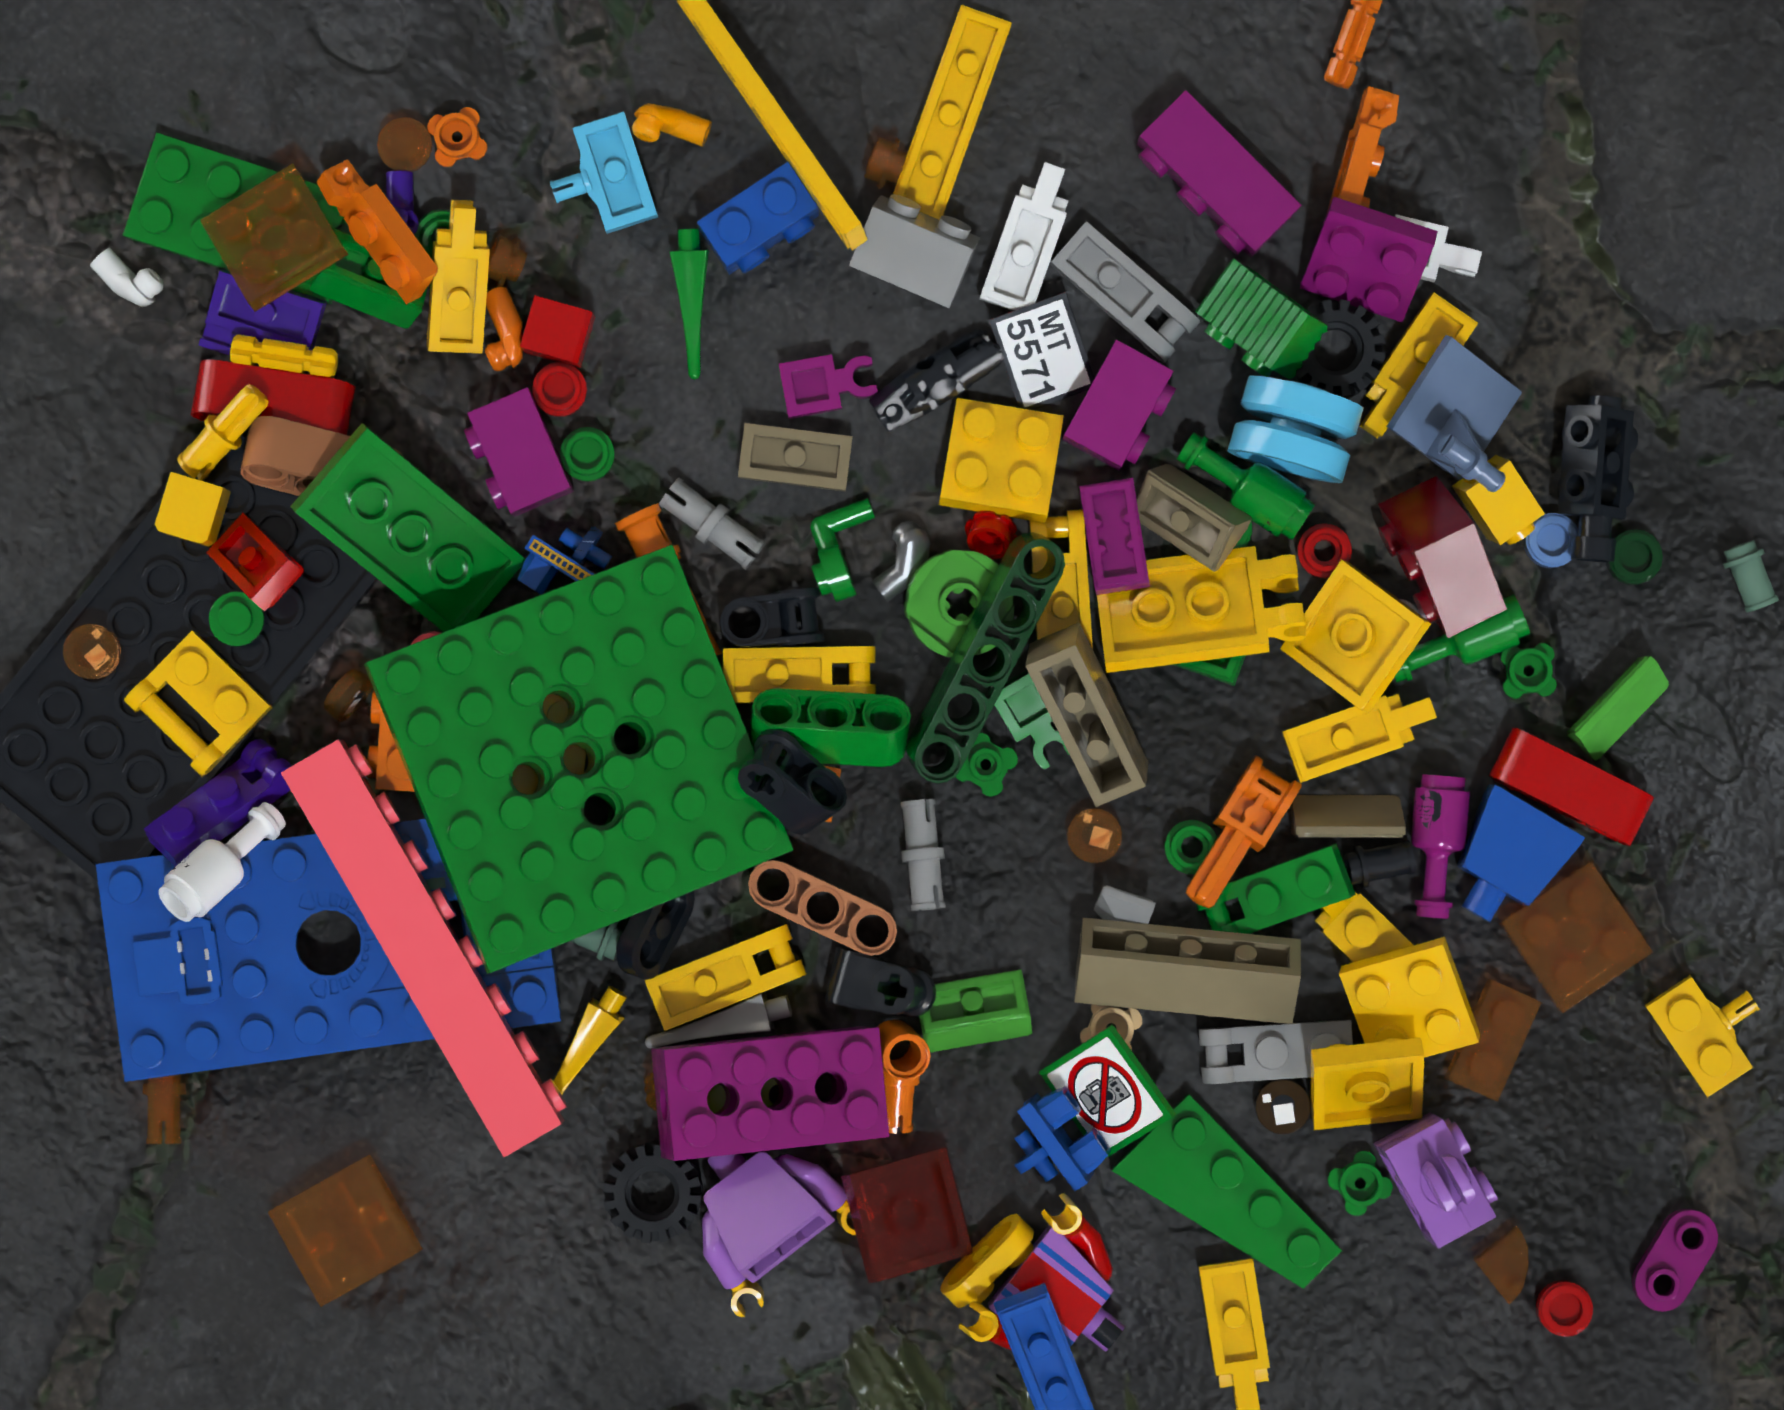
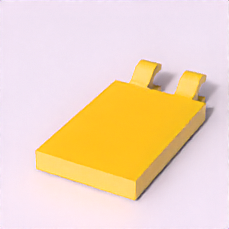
M1255 546L1233 549L1219 570L1215 572L1189 555L1146 560L1150 587L1097 595L1106 673L1270 652L1268 639L1270 637L1283 641H1298L1306 638L1302 603H1288L1278 607L1264 608L1262 589L1276 593H1291L1299 590L1296 556L1288 554L1271 559L1257 560Z

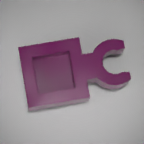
M832 354L780 363L779 369L788 419L842 410L839 394L849 393L859 399L873 397L878 393L876 385L861 387L853 380L856 370L873 366L872 357L857 356L851 359L844 368L836 370Z

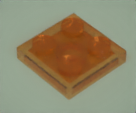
M293 163L200 220L245 299L255 312L349 255Z
M1587 862L1538 895L1529 906H1522L1499 922L1560 1013L1566 1012L1653 953L1592 862Z

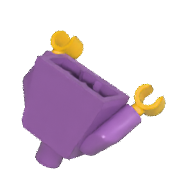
M765 1151L758 1152L747 1161L742 1154L715 1156L708 1159V1164L718 1176L720 1182L703 1196L708 1209L702 1218L703 1255L724 1289L732 1290L731 1307L733 1312L739 1317H745L746 1313L744 1307L738 1301L739 1296L750 1293L757 1298L760 1307H763L764 1293L762 1287L756 1281L833 1223L835 1218L830 1212L837 1211L838 1223L851 1235L858 1234L850 1225H847L846 1218L851 1210L861 1209L872 1220L870 1209L859 1200H848V1192L820 1165L789 1154L773 1159Z

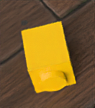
M1495 455L1487 462L1505 474V482L1499 490L1490 492L1475 479L1466 480L1464 478L1452 485V487L1486 539L1499 545L1505 542L1511 545L1527 537L1535 529L1533 522L1545 513L1511 461Z

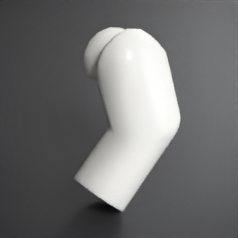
M110 247L100 253L90 264V267L113 292L138 306L146 307L154 303V296L163 290V280L156 272L146 268L140 270L135 275Z

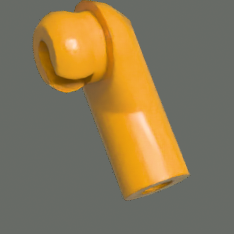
M647 103L639 107L634 113L637 119L632 125V131L637 138L645 142L657 141L661 131L703 147L709 136L712 121L682 109Z

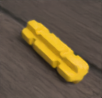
M238 334L233 337L231 343L230 361L250 366L259 364V367L304 374L310 372V375L334 378L338 366V353L332 348L315 346L313 350H309L306 344L266 338L262 342H258L256 337Z

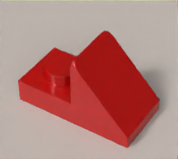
M242 513L206 552L234 583L264 611L274 606L304 572V568L245 513Z

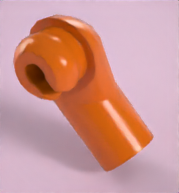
M497 287L487 292L486 308L500 340L487 344L485 353L492 369L502 371L510 365L515 368L523 358V351L520 348L523 327L522 320L506 287Z

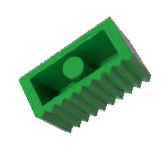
M1232 258L1195 311L1209 322L1204 330L1205 333L1230 350L1235 343L1247 351L1241 360L1265 377H1270L1273 371L1288 379L1295 377L1296 370L1302 367V361L1308 359L1309 352L1314 350L1315 343L1321 340V335L1327 332L1328 328L1327 324L1255 270Z

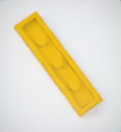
M964 5L960 6L893 194L915 201L921 206L919 212L938 220L945 213L1012 26V22Z

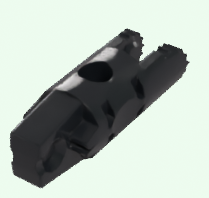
M974 329L968 335L962 336L948 346L945 345L902 372L869 399V403L877 418L886 430L890 432L929 414L970 388L975 382L987 376L990 371L995 370L1003 362V351L996 343L991 341L992 338L985 330Z

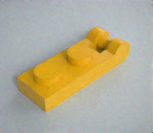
M1083 509L1067 510V516L1047 517L1046 523L1029 520L1030 532L1042 534L1048 539L1068 537L1069 553H1063L1065 560L1063 574L1036 624L1037 640L1080 623L1093 649ZM1045 547L1031 549L1033 573L1042 570L1046 565L1048 557Z
M875 646L723 648V673L735 703H753L759 693L776 688L876 694V685L871 684L870 663H876ZM832 664H849V685H833Z
M785 924L659 974L652 979H646V986L664 1031L807 975L802 960H795L788 941L792 940L793 937L788 925ZM768 949L776 969L761 975L753 955Z

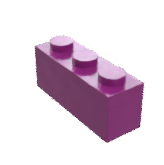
M1187 90L1139 136L1137 145L1143 151L1138 157L1143 164L1159 178L1167 174L1181 188L1176 194L1182 203L1198 217L1205 212L1219 226L1215 231L1217 237L1236 255L1243 250L1252 258L1302 206Z

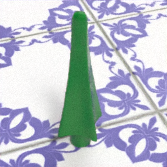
M699 229L678 230V251H670L669 253L683 319L688 375L691 379L695 380L701 374V321L709 251L700 250Z

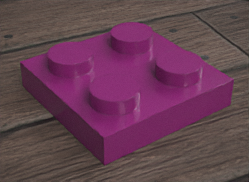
M1333 197L1303 274L1300 289L1336 301L1341 299L1350 301V305L1355 307L1360 305L1369 312L1403 322L1435 245L1438 231Z

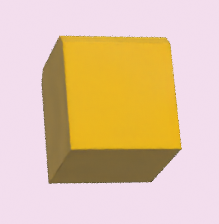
M170 472L155 526L159 532L210 547L217 540L231 491L221 486Z

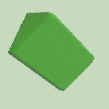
M1652 656L1637 658L1567 731V736L1592 760L1600 759L1668 688V680L1657 661Z
M1022 969L935 984L936 999L933 1006L920 1016L923 1039L927 1043L930 1052L1024 1037L1032 1034L1031 1017Z

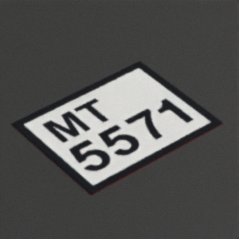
M1066 292L989 320L997 345L1003 351L1004 358L1002 360L1019 408L1035 410L1089 390L1095 378Z

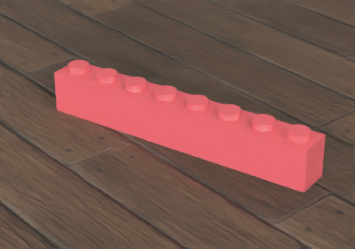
M338 739L284 770L281 774L502 1156L506 1157L561 1125L565 1120L560 1111L567 1108L566 1102L551 1078L543 1083L532 1063L539 1060V1056L525 1032L521 1031L515 1035L504 1016L512 1012L498 985L494 983L487 987L476 968L481 966L483 962L474 943L468 935L459 939L449 920L455 917L456 913L445 893L440 887L431 891L421 872L429 867L419 848L412 839L403 843L393 824L401 819L391 800L385 792L377 796L375 795L366 779V776L373 773V770L362 750L357 744L348 748L344 740Z

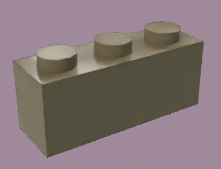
M1080 623L1030 643L1025 667L1095 806L1098 807L1146 787L1149 762Z

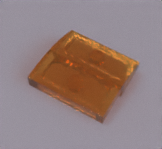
M370 1154L268 1211L270 1218L320 1307L423 1250Z

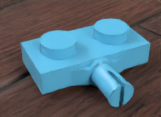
M624 111L572 128L581 154V172L550 181L556 203L588 193L599 209L607 234L658 218Z

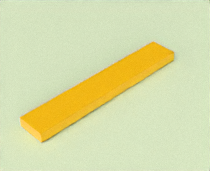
M676 0L847 249L854 250L866 242L868 239L861 222L707 0Z

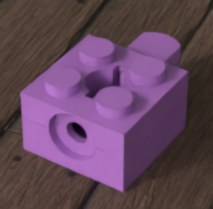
M1429 1112L1422 1116L1421 1119H1417L1373 1143L1424 1238L1439 1249L1496 1218L1490 1204L1498 1200L1483 1171L1478 1172L1475 1166L1470 1168L1463 1155L1470 1152L1471 1149L1456 1122L1451 1123L1449 1118L1443 1120Z

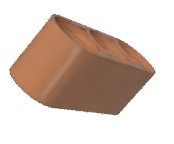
M257 417L249 426L241 465V475L252 484L300 496L350 436L279 417Z
M778 860L763 862L756 866L750 874L748 882L750 895L757 904L769 911L855 951L870 956L884 953L895 942L897 928L893 916L884 908ZM768 869L781 870L789 880L788 892L780 900H769L759 891V877ZM817 892H828L838 901V915L828 923L816 922L808 913V901ZM867 915L880 916L888 925L889 932L887 938L877 946L865 945L857 936V924Z

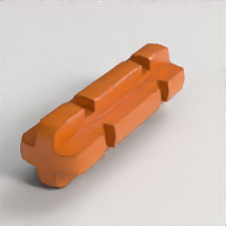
M1351 0L1350 4L1353 6V9H1348L1333 49V53L1336 56L1331 57L1324 74L1326 82L1346 89L1353 84L1358 70V66L1355 64L1362 59L1376 20L1373 14L1378 13L1383 0Z

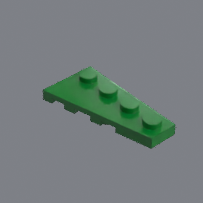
M1187 1093L1173 1107L1176 1115L1143 1136L1111 1168V1171L1304 1289L1342 1250Z

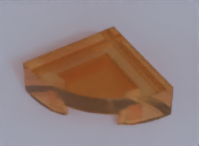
M1515 1226L1473 1259L1508 1304L1514 1301L1523 1289L1529 1263L1526 1240L1519 1228Z

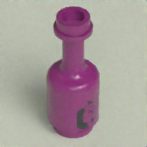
M1422 774L1421 788L1415 787L1411 843L1426 854L1423 898L1421 900H1414V905H1417L1416 916L1449 919V910L1453 907V903L1445 900L1448 858L1452 853L1462 851L1466 845L1470 792L1465 791L1466 778Z

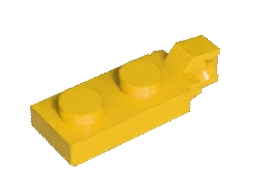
M451 199L449 229H437L436 241H433L432 260L439 269L430 283L426 343L427 350L430 352L479 354L483 352L490 249L487 244L486 231L475 230L476 207H473V200Z
M1435 292L1431 293L1379 369L1380 372L1377 377L1371 382L1372 386L1365 396L1375 403L1359 427L1376 439L1379 436L1382 437L1388 429L1386 426L1445 335L1454 338L1461 345H1464L1478 322Z
M1399 694L1390 697L1385 695L1379 698L1370 713L1361 711L1356 706L1282 731V735L1299 783L1402 748L1404 743L1415 740L1410 727L1435 719L1437 716L1430 697L1403 706Z
M1355 892L1356 895L1351 898L1320 908L1322 912L1314 920L1322 928L1320 932L1352 963L1413 946L1361 893Z
M1246 1258L1198 1266L1214 1373L1218 1376L1219 1387H1233L1236 1410H1260L1256 1383L1269 1381L1267 1368H1270L1253 1259Z

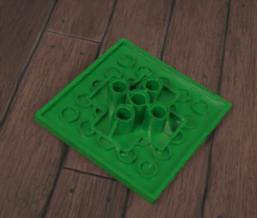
M673 545L500 610L364 664L487 974L793 851L785 827L779 819L757 800L747 795L740 787L738 781L739 771L745 762L753 759L755 752ZM547 695H559L567 703L568 715L563 723L552 722L545 716L543 702ZM620 725L629 726L637 734L638 746L631 755L619 751L614 743V733ZM569 745L581 747L588 756V766L583 774H574L564 765L563 755ZM518 765L529 766L537 774L538 785L534 793L530 795L519 792L513 785L512 776ZM758 774L755 777L756 782H758L761 777ZM590 796L600 797L608 806V818L601 826L593 825L584 815V803Z

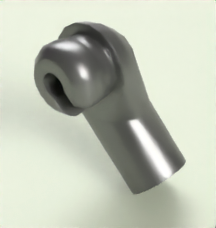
M912 521L902 522L895 528L892 539L897 545L895 564L872 580L887 602L907 589L914 572L929 557L930 540L928 534Z

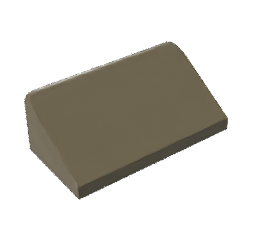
M1170 464L1150 469L1136 498L1140 523L1214 572L1219 570L1248 529L1252 520L1250 515L1234 507L1230 502Z
M1297 795L1291 804V835H1294V837L1403 838V835H1406V826L1401 800L1395 795Z

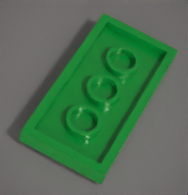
M156 132L123 236L127 239L220 269L237 272L332 304L333 300L310 291L311 279L330 230L335 228L350 235L351 233L348 224L343 219L344 217L340 216L337 207L328 205L317 184Z
M361 423L290 506L296 514L443 632L475 621L526 560L520 552L363 423Z

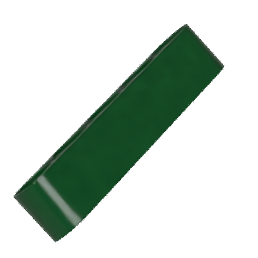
M1034 532L1023 533L1016 537L1009 545L908 740L906 747L907 758L912 767L927 781L944 783L953 779L961 770L1063 574L1065 560L1060 547L1042 534ZM1035 547H1045L1048 557L1046 565L1036 573H1027L1023 562L1025 555ZM1009 596H1019L1022 600V610L1019 616L1012 621H1001L998 616L1001 602ZM984 645H994L997 649V658L994 664L985 670L975 669L973 666L974 653ZM958 694H970L972 697L970 711L961 718L949 717L947 708L950 700ZM935 742L945 743L947 745V754L942 763L931 767L923 765L922 755L927 746Z

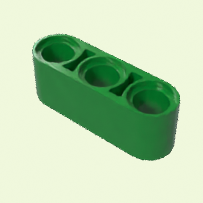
M779 688L768 689L759 693L754 699L749 739L754 749L755 741L762 732L768 729H778L793 736L821 764L887 767L900 762L905 755L911 714L909 707L904 701L889 695ZM784 749L780 754V756L784 757L786 754V751Z

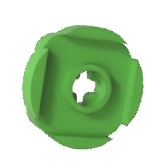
M954 549L934 555L923 562L914 572L908 583L904 603L905 616L916 638L931 651L946 657H952L999 565L981 553ZM966 589L972 594L968 603L974 609L968 617L959 613L953 619L947 613L950 604L946 598L951 591L960 594ZM1013 596L1004 599L999 606L998 616L1001 621H1012L1014 618ZM991 644L984 645L978 648L974 655L988 652L995 646Z

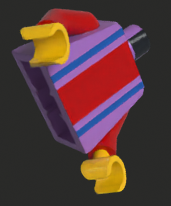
M1065 1193L1059 1195L1066 1204L1061 1214L1050 1216L1045 1209L1042 1211L1041 1214L1047 1221L1048 1226L1034 1242L1033 1250L1026 1260L1013 1269L989 1300V1309L976 1301L970 1303L969 1307L980 1313V1317L977 1323L970 1327L960 1323L959 1329L975 1341H990L1011 1350L993 1303L1043 1283L1047 1287L1070 1347L1082 1333L1106 1352L1122 1333L1125 1325L1102 1308L1114 1291L1109 1284L1113 1266L1103 1238Z

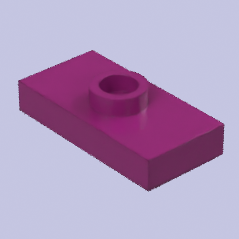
M1133 478L1079 486L1096 595L1150 587Z

